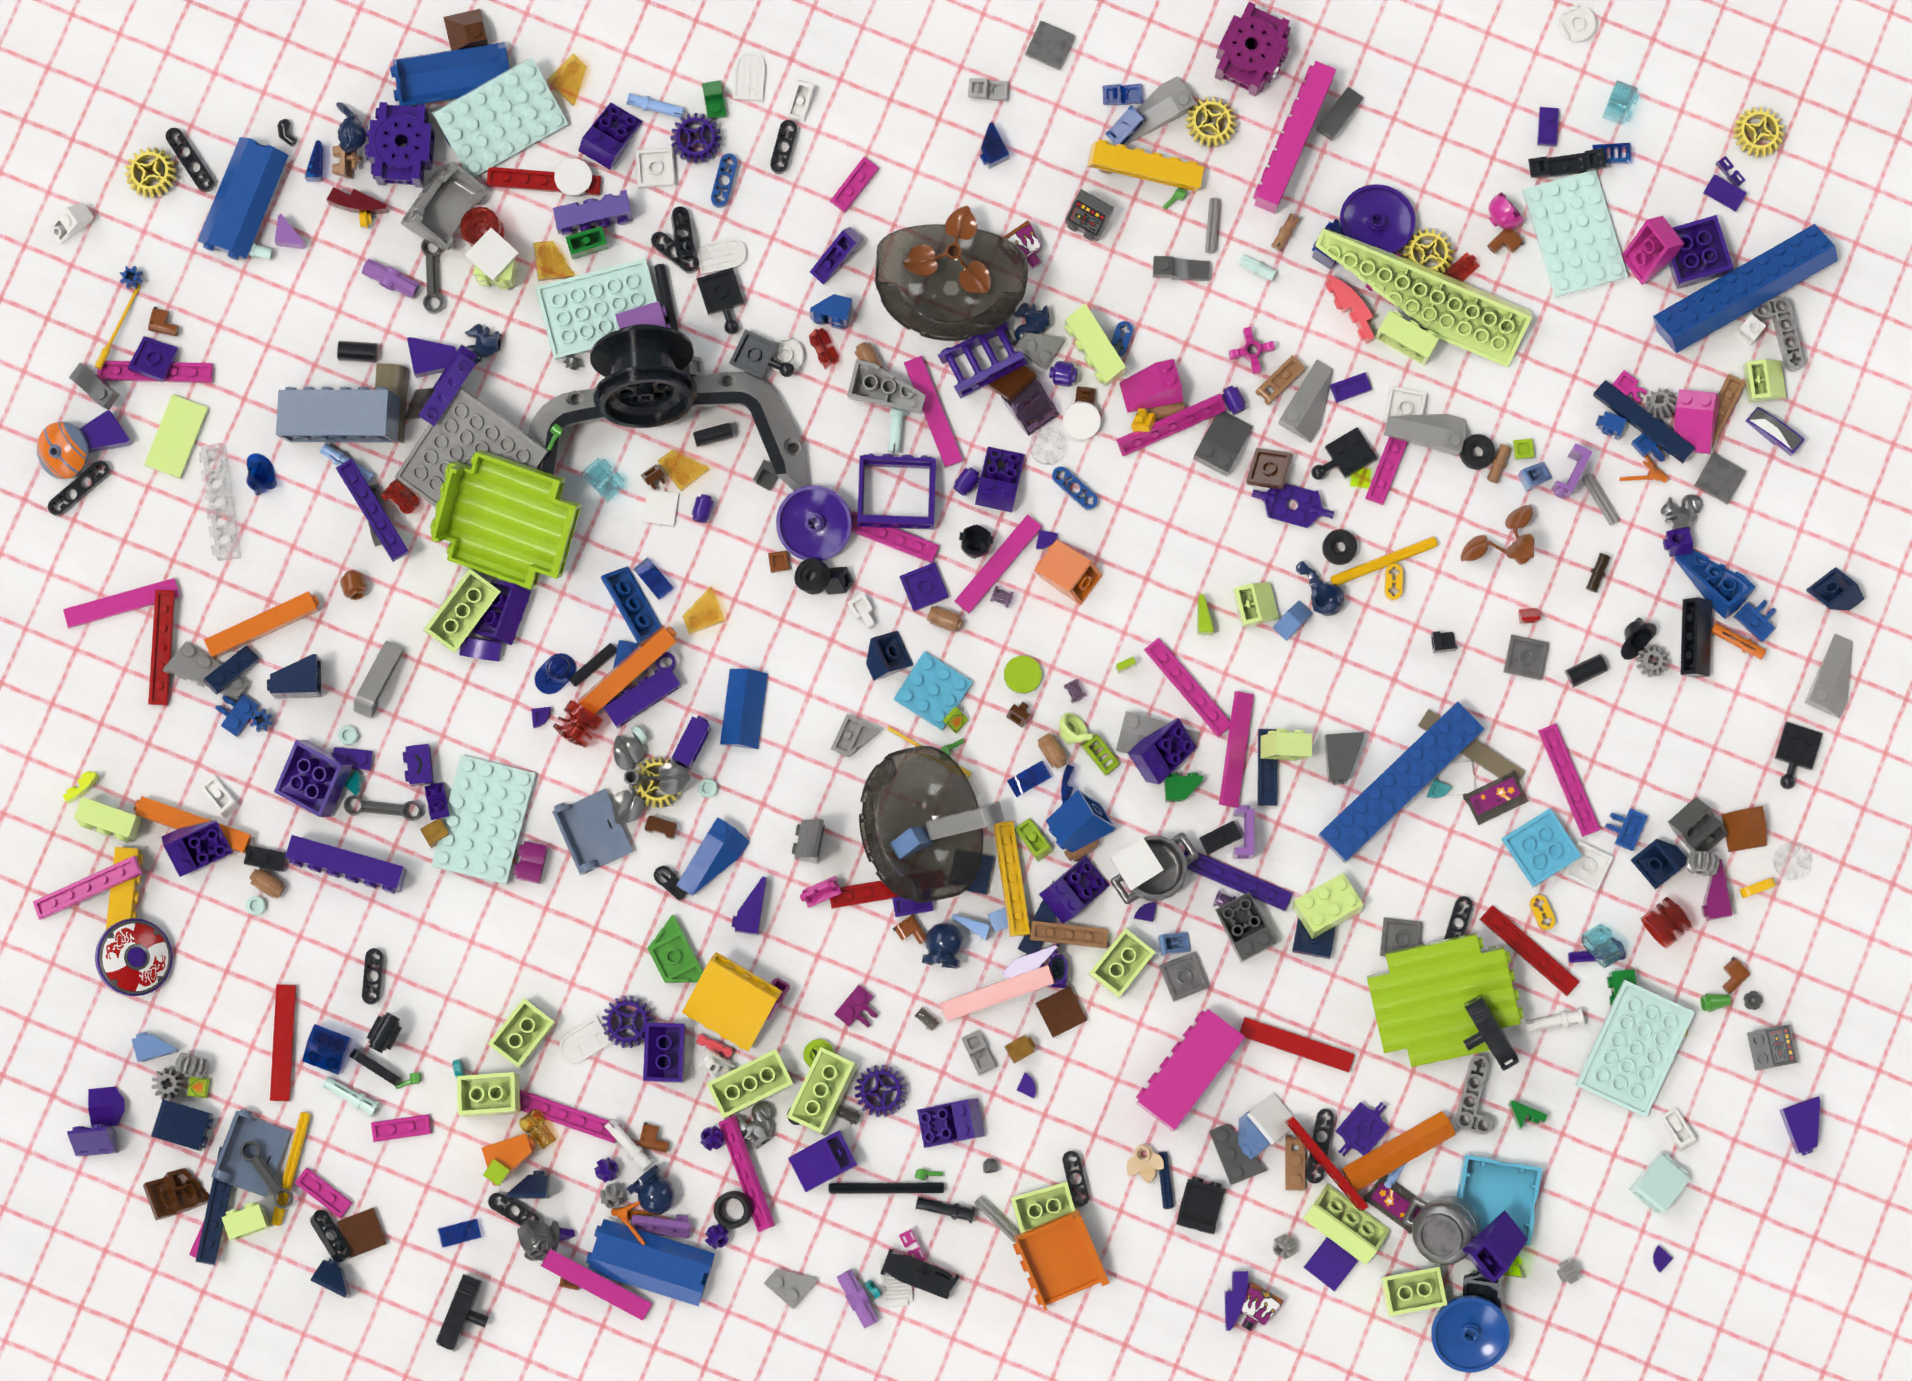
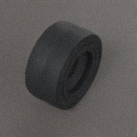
M1471 435L1464 440L1460 458L1470 469H1484L1494 459L1495 446L1485 435ZM1480 447L1483 451L1482 456L1475 457L1472 449Z
M1342 529L1334 530L1324 539L1322 551L1330 563L1344 565L1354 558L1357 552V541L1349 531ZM1337 542H1342L1345 545L1343 552L1335 550L1334 545Z
M805 559L795 571V584L799 589L808 594H819L827 587L830 581V569L818 559ZM815 572L813 580L810 581L811 574Z

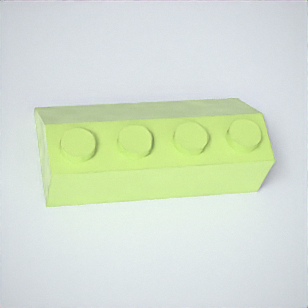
M1082 305L1065 319L1066 325L1064 328L1069 336L1073 335L1075 338L1074 344L1078 351H1083L1085 354L1084 360L1090 368L1093 367L1096 371L1094 375L1100 384L1103 382L1104 386H1107L1125 375L1126 366L1087 305Z
M469 568L422 631L455 653L501 591Z
M820 1047L787 1118L825 1136L857 1071L858 1065Z
M776 1049L706 1083L723 1119L794 1085Z
M1328 1183L1303 1217L1310 1225L1365 1265L1378 1251L1390 1231L1388 1227L1366 1211H1358L1347 1197Z

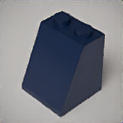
M312 654L271 673L270 679H267V691H270L274 698L321 697V659L317 654Z
M162 1099L151 1137L202 1151V1148H206L208 1143V1137H206L208 1129L211 1130L214 1123L213 1114Z

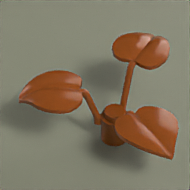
M963 206L955 210L946 221L945 231L947 235L955 237L954 243L947 246L946 252L935 256L934 249L931 246L920 244L910 251L903 265L907 270L916 275L928 276L933 274L938 268L936 259L944 256L951 260L958 259L965 268L959 275L961 287L971 293H988L991 280L986 266L979 261H972L967 266L960 257L961 248L957 244L958 239L969 240L977 231V222L970 207Z
M1529 504L1519 507L1506 518V527L1513 529L1517 539L1507 550L1491 541H1487L1486 535H1479L1472 538L1465 545L1461 553V561H1473L1481 558L1486 553L1488 545L1505 553L1508 558L1515 559L1519 565L1526 563L1530 558H1534V537L1531 534L1519 537L1517 531L1518 528L1525 527L1531 520L1532 506Z

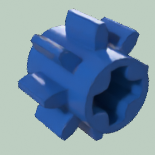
M125 266L126 270L124 273L120 272V275L123 277L120 283H127L126 288L128 290L130 287L138 289L137 284L143 283L142 279H140V276L143 275L142 271L136 272V266H133L132 269ZM131 274L133 275V281H130L129 276Z
M255 709L256 714L249 716L253 720L250 726H257L256 731L258 733L261 729L268 732L267 727L273 725L269 720L273 715L268 714L266 716V709H263L262 712H258ZM263 716L266 721L260 724L257 719H261Z

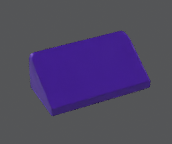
M1715 174L1703 194L1735 212L1747 194Z

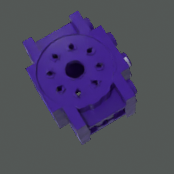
M380 102L379 108H376L375 112L377 120H370V126H367L366 137H368L369 144H365V155L371 163L373 179L376 180L378 185H385V183L406 184L423 188L424 169L432 170L435 139L432 124H428L429 113L427 108L421 104L414 107L388 105L387 102Z

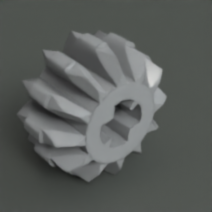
M1659 388L1658 392L1651 391L1652 396H1646L1645 408L1647 412L1656 419L1661 417L1663 421L1667 416L1672 417L1671 413H1675L1677 403L1675 394L1669 392L1667 388L1663 391Z
M1653 644L1651 649L1646 645L1644 646V651H1638L1641 657H1636L1635 661L1641 662L1636 667L1637 669L1644 668L1641 671L1642 675L1648 671V677H1652L1653 672L1656 676H1659L1660 671L1664 672L1666 670L1663 665H1667L1669 662L1663 660V658L1668 655L1667 653L1660 654L1663 650L1662 647L1656 651V645ZM1655 658L1656 662L1649 664L1648 660Z
M1708 851L1690 852L1686 861L1687 871L1703 876L1715 875L1719 867V857Z
M184 1052L179 1054L175 1062L176 1071L196 1078L205 1077L209 1068L207 1059Z
M163 1068V1074L160 1071L156 1072L159 1076L158 1079L152 1078V1081L157 1082V1084L152 1085L151 1088L158 1089L154 1094L155 1096L161 1094V1099H166L168 1095V1099L171 1101L173 1100V1094L176 1097L180 1096L177 1092L178 1089L184 1091V1087L179 1086V1084L185 1083V1080H178L182 1074L180 1072L175 1074L174 1068H171L170 1072H168L167 1068ZM171 1079L170 1083H172V1086L165 1089L164 1082H168Z

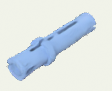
M629 93L628 101L626 102V105L643 108V111L651 110L679 119L684 111V107L650 99V96L642 97Z
M327 442L320 450V453L334 461L335 465H341L350 460L345 455V452L338 451ZM355 462L364 479L369 483L374 473Z

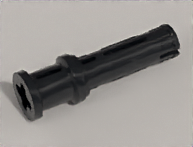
M921 1197L917 1198L915 1209L951 1216L953 1220H966L970 1224L973 1222L975 1206L970 1208L961 1206L957 1202L953 1205Z

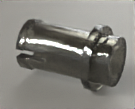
M924 1007L915 1014V1017L927 1026V1030L933 1031L939 1025L938 1018H934Z
M840 1104L835 1116L849 1121L850 1125H857L861 1114L858 1113L859 1111L855 1112Z

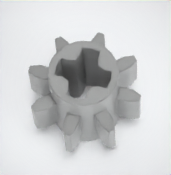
M615 1184L607 1185L605 1190H600L601 1204H605L607 1208L611 1209L618 1207L619 1203L624 1202L623 1189H619Z
M1283 1234L1274 1239L1273 1251L1278 1257H1283L1285 1260L1296 1254L1294 1250L1297 1245L1294 1238Z
M1565 1260L1558 1264L1560 1269L1556 1272L1563 1283L1568 1281L1569 1284H1573L1579 1280L1577 1275L1581 1274L1574 1261L1569 1263L1568 1260Z

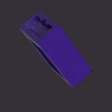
M692 716L671 757L674 763L691 770L711 731L707 719L701 716H697V718Z

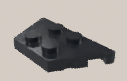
M1479 1271L1465 1275L1463 1278V1296L1474 1295L1486 1298L1502 1310L1504 1274L1495 1283L1485 1279Z

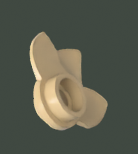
M1146 1144L1139 1145L1135 1149L1134 1156L1127 1163L1128 1176H1134L1139 1173L1147 1183H1151L1154 1179L1156 1169H1164L1162 1157L1154 1153L1153 1149ZM1144 1150L1147 1152V1156L1145 1158L1142 1157V1152Z

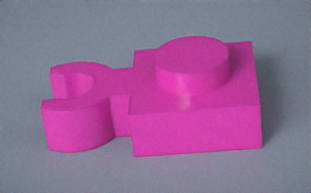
M1625 370L1612 384L1626 396L1630 393L1633 400L1637 403L1641 401L1637 397V393L1640 392L1643 395L1647 393L1644 388L1636 386L1639 381Z

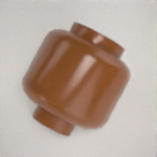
M347 571L340 580L345 597L357 600L365 595L367 584L361 572Z

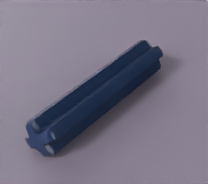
M1159 1152L1158 1154L1164 1161V1169L1159 1170L1163 1209H1172L1174 1205L1168 1153Z

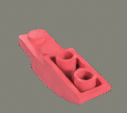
M1329 275L1325 285L1328 292L1333 293L1335 297L1333 301L1338 310L1341 309L1342 313L1350 311L1349 317L1352 323H1356L1359 329L1357 330L1359 338L1364 340L1366 344L1372 342L1375 337L1368 324L1373 319L1370 310L1351 287L1337 277Z

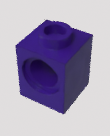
M1689 527L1666 531L1663 547L1664 550H1668L1669 557L1692 554L1693 540Z

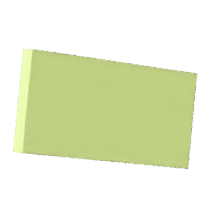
M172 395L144 465L181 479L207 414L208 407Z

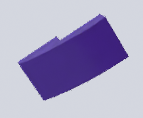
M467 636L460 645L459 655L500 661L503 642Z
M432 783L424 786L430 819L435 820L450 816L444 783Z

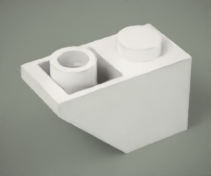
M82 202L67 207L51 226L50 230L61 244L83 230L94 217Z

